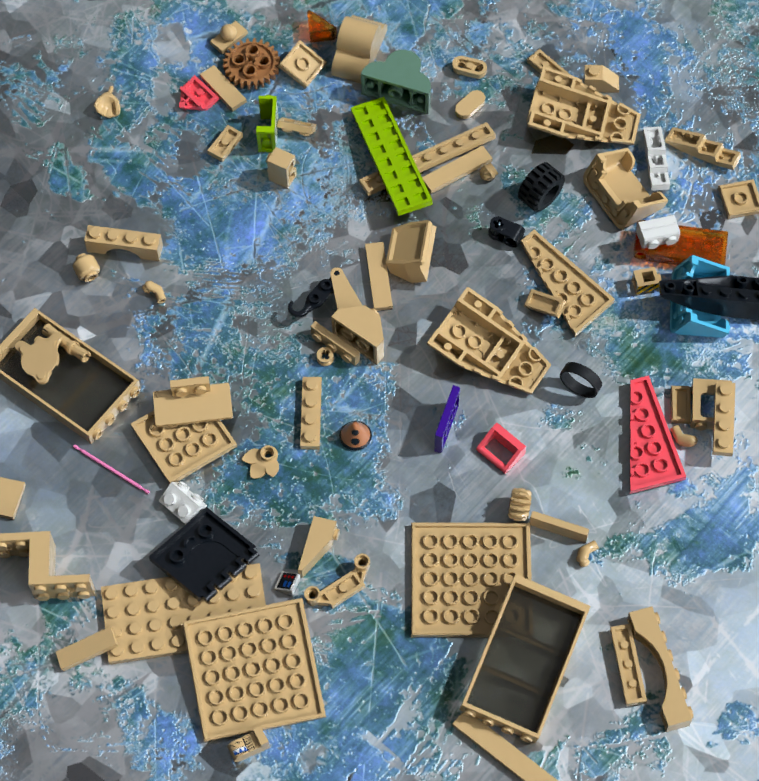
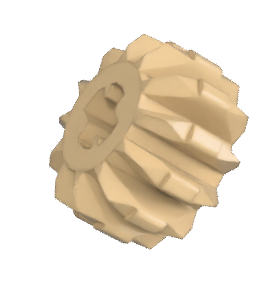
M514 488L512 490L508 509L510 519L515 521H526L528 519L532 498L530 490L525 488Z

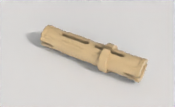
M46 324L43 327L45 330H42V334L47 337L56 332L61 334L62 341L59 345L69 355H74L83 363L89 360V357L86 355L91 356V353L82 348L79 342L71 340L51 324Z

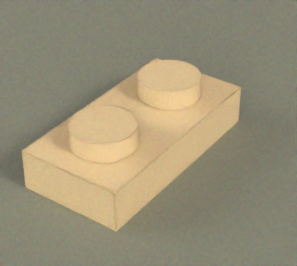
M281 117L277 123V127L282 128V131L292 132L293 130L303 136L312 135L316 130V124Z
M227 125L207 150L208 155L223 162L243 138V133Z

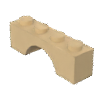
M88 225L84 239L86 250L90 253L106 254L107 251L112 249H123L135 253L141 259L160 261L163 248L161 234Z

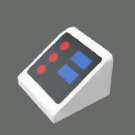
M282 571L274 590L293 596L300 581V574Z

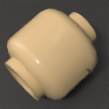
M83 253L75 258L76 260L72 266L79 280L91 282L98 277L100 267L93 255Z

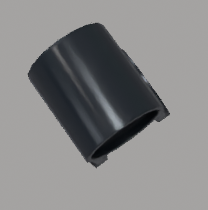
M499 216L492 218L488 231L490 238L512 248L518 247L525 233L524 227Z

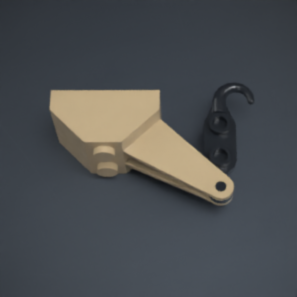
M333 268L330 272V278L323 279L307 296L302 310H293L292 305L294 302H289L288 312L292 316L300 318L306 316L310 311L321 307L334 293L337 310L331 316L332 333L358 350L360 354L376 365L383 359L384 338L380 315L375 309H370L365 305L362 306L341 268Z

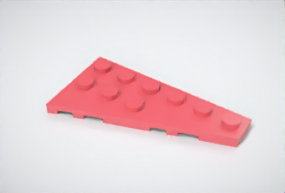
M645 376L630 380V494L686 480L685 471L650 377Z

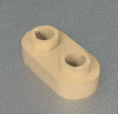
M457 56L452 61V69L457 74L480 79L487 73V65L484 61L465 56Z

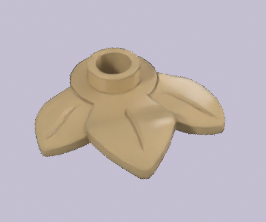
M266 445L261 449H251L242 457L243 462L251 464L250 476L252 479L261 478L266 473L270 477H274L279 471V463L277 462L278 451L273 446ZM266 454H271V455H272V456L269 457V458H266V457H265Z

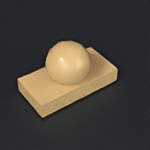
M234 21L232 24H225L221 27L220 33L210 41V44L223 55L228 51V48L233 47L234 43H238L239 40L248 35V30L237 21Z

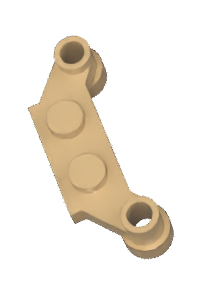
M358 554L354 559V570L322 591L315 586L307 587L304 591L306 602L310 606H330L334 609L365 588L364 580L370 567L368 555Z

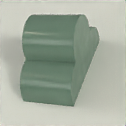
M404 49L394 51L387 57L385 62H372L362 70L361 95L375 99L385 97L388 103L429 114L431 107V83L428 77L421 73V61L414 52Z

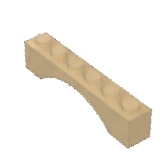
M652 606L629 612L627 621L628 624H631L633 638L642 643L653 654L662 670L665 695L660 716L665 731L669 732L690 726L692 718H694L693 711L686 704V691L684 687H680L678 681L680 680L679 671L673 667V655L670 649L667 650L665 644L667 638L665 632L660 630L658 613H654Z

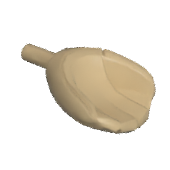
M109 86L108 92L100 95L93 104L97 113L107 118L116 117L120 114V102L112 94L113 86Z

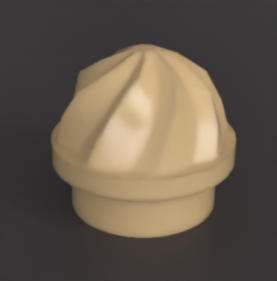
M491 163L484 164L480 169V177L485 181L494 180L495 176L498 175L497 170Z

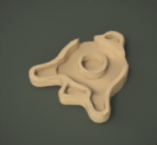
M53 333L48 338L37 336L34 339L33 345H29L24 341H18L15 344L16 350L21 353L23 370L26 374L36 379L39 384H46L52 375L51 371L56 365L58 367V346L62 341L60 333Z

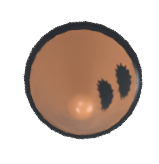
M351 421L341 428L339 439L344 447L357 451L369 445L372 439V432L365 423Z

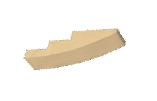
M672 127L665 139V143L684 153L731 170L735 169L741 158L740 152L725 149L723 143L706 140L704 134Z

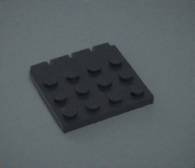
M206 507L153 552L149 559L199 602L202 599L205 602H209L218 593L215 588L221 591L232 581L229 575L233 578L237 577L247 568L244 562L250 565L259 557V554L253 543Z

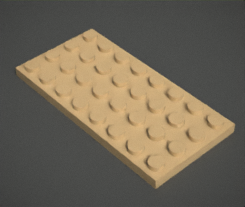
M260 563L246 565L247 568L235 578L229 575L232 581L221 591L215 588L218 593L209 602H205L203 599L199 602L170 577L102 586L101 594L105 629L108 627L113 628L118 647L107 651L109 665L188 653L183 621L266 605Z

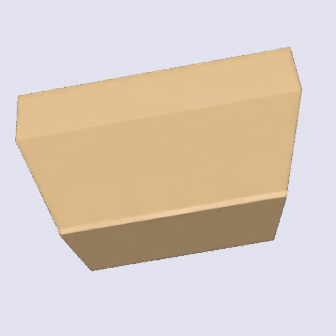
M431 221L410 222L392 228L386 265L390 274H394L411 283L427 282L436 233V226L432 225Z

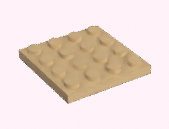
M153 410L131 423L132 429L169 484L182 480L237 447V443L221 420L156 427Z

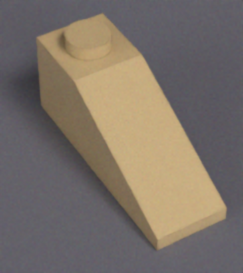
M313 516L298 567L300 578H303L328 552L334 540H338L340 529H337V521Z

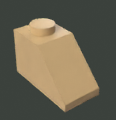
M585 65L583 83L585 85L595 87L597 92L619 93V76L603 65Z

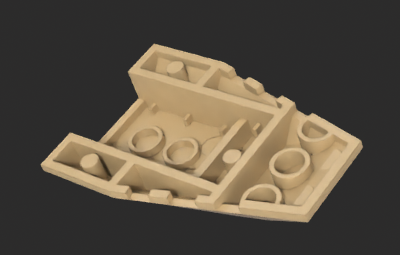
M543 66L533 92L526 122L529 127L562 138L634 145L641 114L621 102L619 104L616 103L609 95L606 94L604 96L597 92L595 87L585 85L581 79Z
M468 286L427 342L428 346L457 366L530 395L551 367L549 361L535 346H531L527 338L519 333L511 320H507L497 306Z

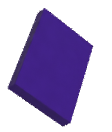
M453 385L435 434L434 452L440 454L444 449L459 407L460 387Z

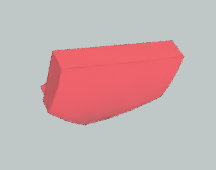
M195 75L184 86H180V109L207 111L220 100Z

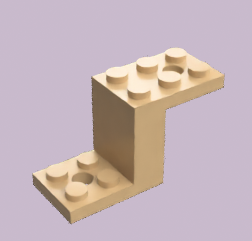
M50 531L0 533V558H9L16 555L29 557L28 585L34 599L47 601L49 598L67 600L69 597L87 599L89 596H95V588L90 574L55 576L56 545Z

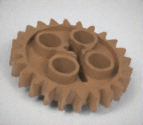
M247 38L246 43L239 40L240 45L234 43V49L228 48L229 53H225V59H223V69L225 76L229 77L230 82L234 81L235 86L240 83L241 89L246 85L248 90H250L251 86H254L255 90H257L258 85L264 88L265 82L270 85V79L275 80V75L279 74L280 56H278V51H275L274 46L269 47V42L263 44V39L256 42V38L250 42Z

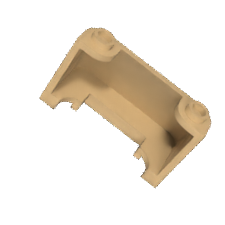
M628 148L596 154L583 175L585 186L615 226L620 229L629 227L663 209L668 203V199L662 192H653L650 196L631 170L635 165V158Z

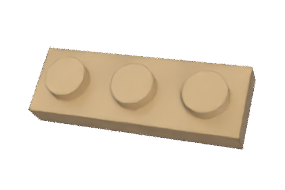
M316 321L310 326L311 336L315 341L325 344L333 353L339 354L345 362L352 363L355 366L360 361V352Z

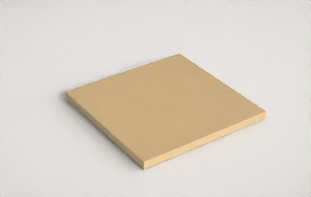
M411 523V637L489 638L515 574L532 581L530 523ZM513 592L500 624L533 638L532 599ZM497 631L494 638L513 637Z
M302 598L183 621L204 742L248 734L261 726L262 730H268L326 718Z

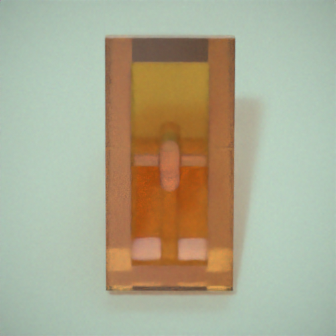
M311 10L307 12L310 43L337 39V27Z

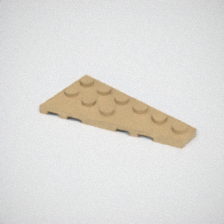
M533 230L521 240L523 249L550 295L566 301L561 314L575 337L614 303L615 299L536 230Z

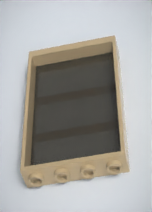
M36 308L0 344V379L91 444L102 436L104 429L112 425L116 416L127 408L129 401L140 393L141 387L138 379ZM46 324H51L71 340L79 342L82 348L91 353V356L86 355L89 357V360L83 363L74 355H69L59 345L58 367L56 365L51 371L52 375L46 384H39L36 379L26 374L23 370L21 353L16 350L15 344L18 341H24L29 345H33L34 339L37 336L48 338L42 334V330H45L43 327Z
M515 574L459 710L463 711V714L469 718L477 717L481 719L485 725L491 727L495 725L501 728V731L506 734L518 735L524 742L536 743L546 722L590 606Z

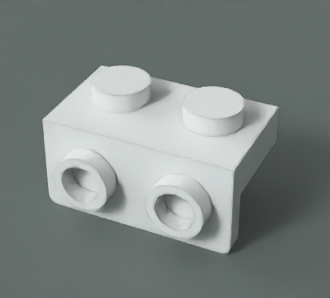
M182 481L171 482L158 501L183 523L187 524L207 505L203 502L204 499L200 495L193 494L189 490L190 487Z

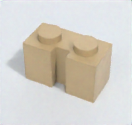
M275 147L273 152H270L266 158L269 181L288 189L297 176L296 167H294L296 164L295 155Z

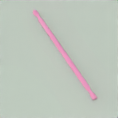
M77 445L73 446V448L79 450L82 454L86 455L90 459L94 460L98 464L102 465L103 467L118 475L122 479L126 480L130 484L134 485L138 489L143 490L146 494L150 493L149 490L144 489L141 485L131 480L127 476L123 475L119 471L115 470L111 466L107 465L103 461L99 460L95 456L91 455L87 451L79 448Z

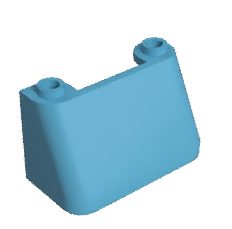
M691 255L674 268L671 280L729 276L730 267ZM670 301V331L672 333L723 338L729 334L728 320L721 319L720 315L694 310Z

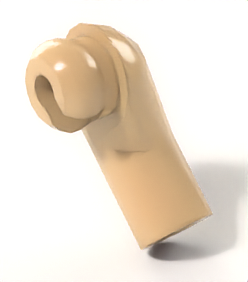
M146 281L142 286L145 293L153 292L158 304L165 303L166 297L163 288L153 281Z
M679 425L670 429L678 445L692 447L697 444L696 436L683 434Z
M595 540L578 549L576 560L581 567L588 566L590 563L588 560L589 554L599 549Z

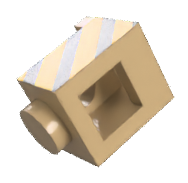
M655 267L633 271L632 284L636 296L641 293L658 291L659 281L662 280L660 273L657 274Z

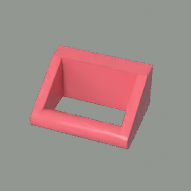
M496 423L477 446L476 451L506 474L525 455L526 446L500 424ZM493 438L514 454L507 464H504L485 448Z

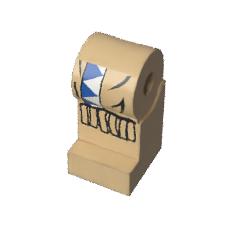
M261 726L253 729V732L231 742L227 748L234 762H240L270 748Z

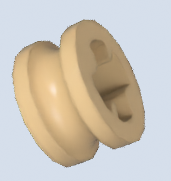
M328 347L320 348L317 351V362L321 366L331 365L334 360L333 351ZM325 354L326 356V354H328L329 358L322 359V355Z

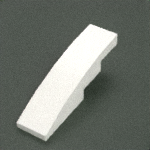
M643 127L651 190H670L666 146L662 128Z

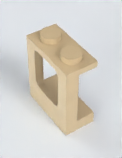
M693 378L691 384L692 420L690 428L700 431L706 429L713 430L714 418L703 417L700 414L701 395H715L716 381L732 383V381Z

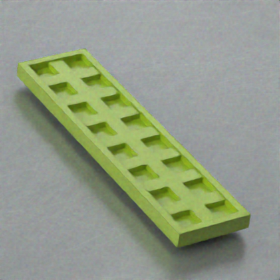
M385 97L350 107L354 120L397 215L400 216L433 205V200Z

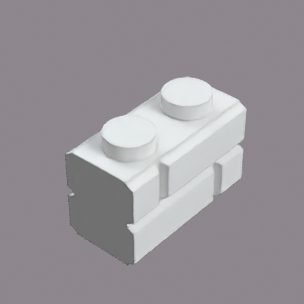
M675 215L641 221L637 224L636 233L643 249H655L663 244L670 246L679 240L680 229Z

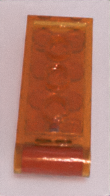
M678 225L680 229L679 240L673 245L663 244L655 249H643L637 233L635 234L633 256L637 259L679 265L691 255H695L725 266L727 231Z

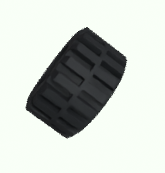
M543 162L536 166L523 180L518 191V198L533 211H542L561 192L565 176L548 162Z

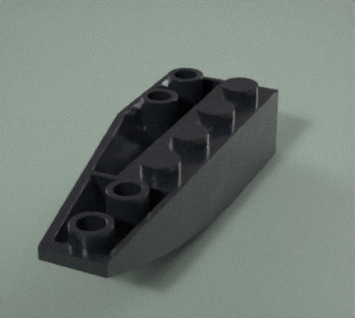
M729 275L659 281L660 296L674 303L714 315L759 320V278Z

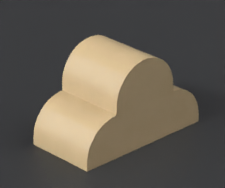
M355 15L351 17L346 16L338 33L337 50L332 63L331 75L361 83V72L365 66L375 61L387 32V24Z

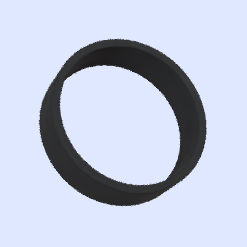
M568 362L560 373V379L563 384L572 392L582 397L594 398L602 387V381L599 376L590 368L580 363ZM569 372L581 376L582 378L587 380L593 388L587 387L579 383L569 374Z

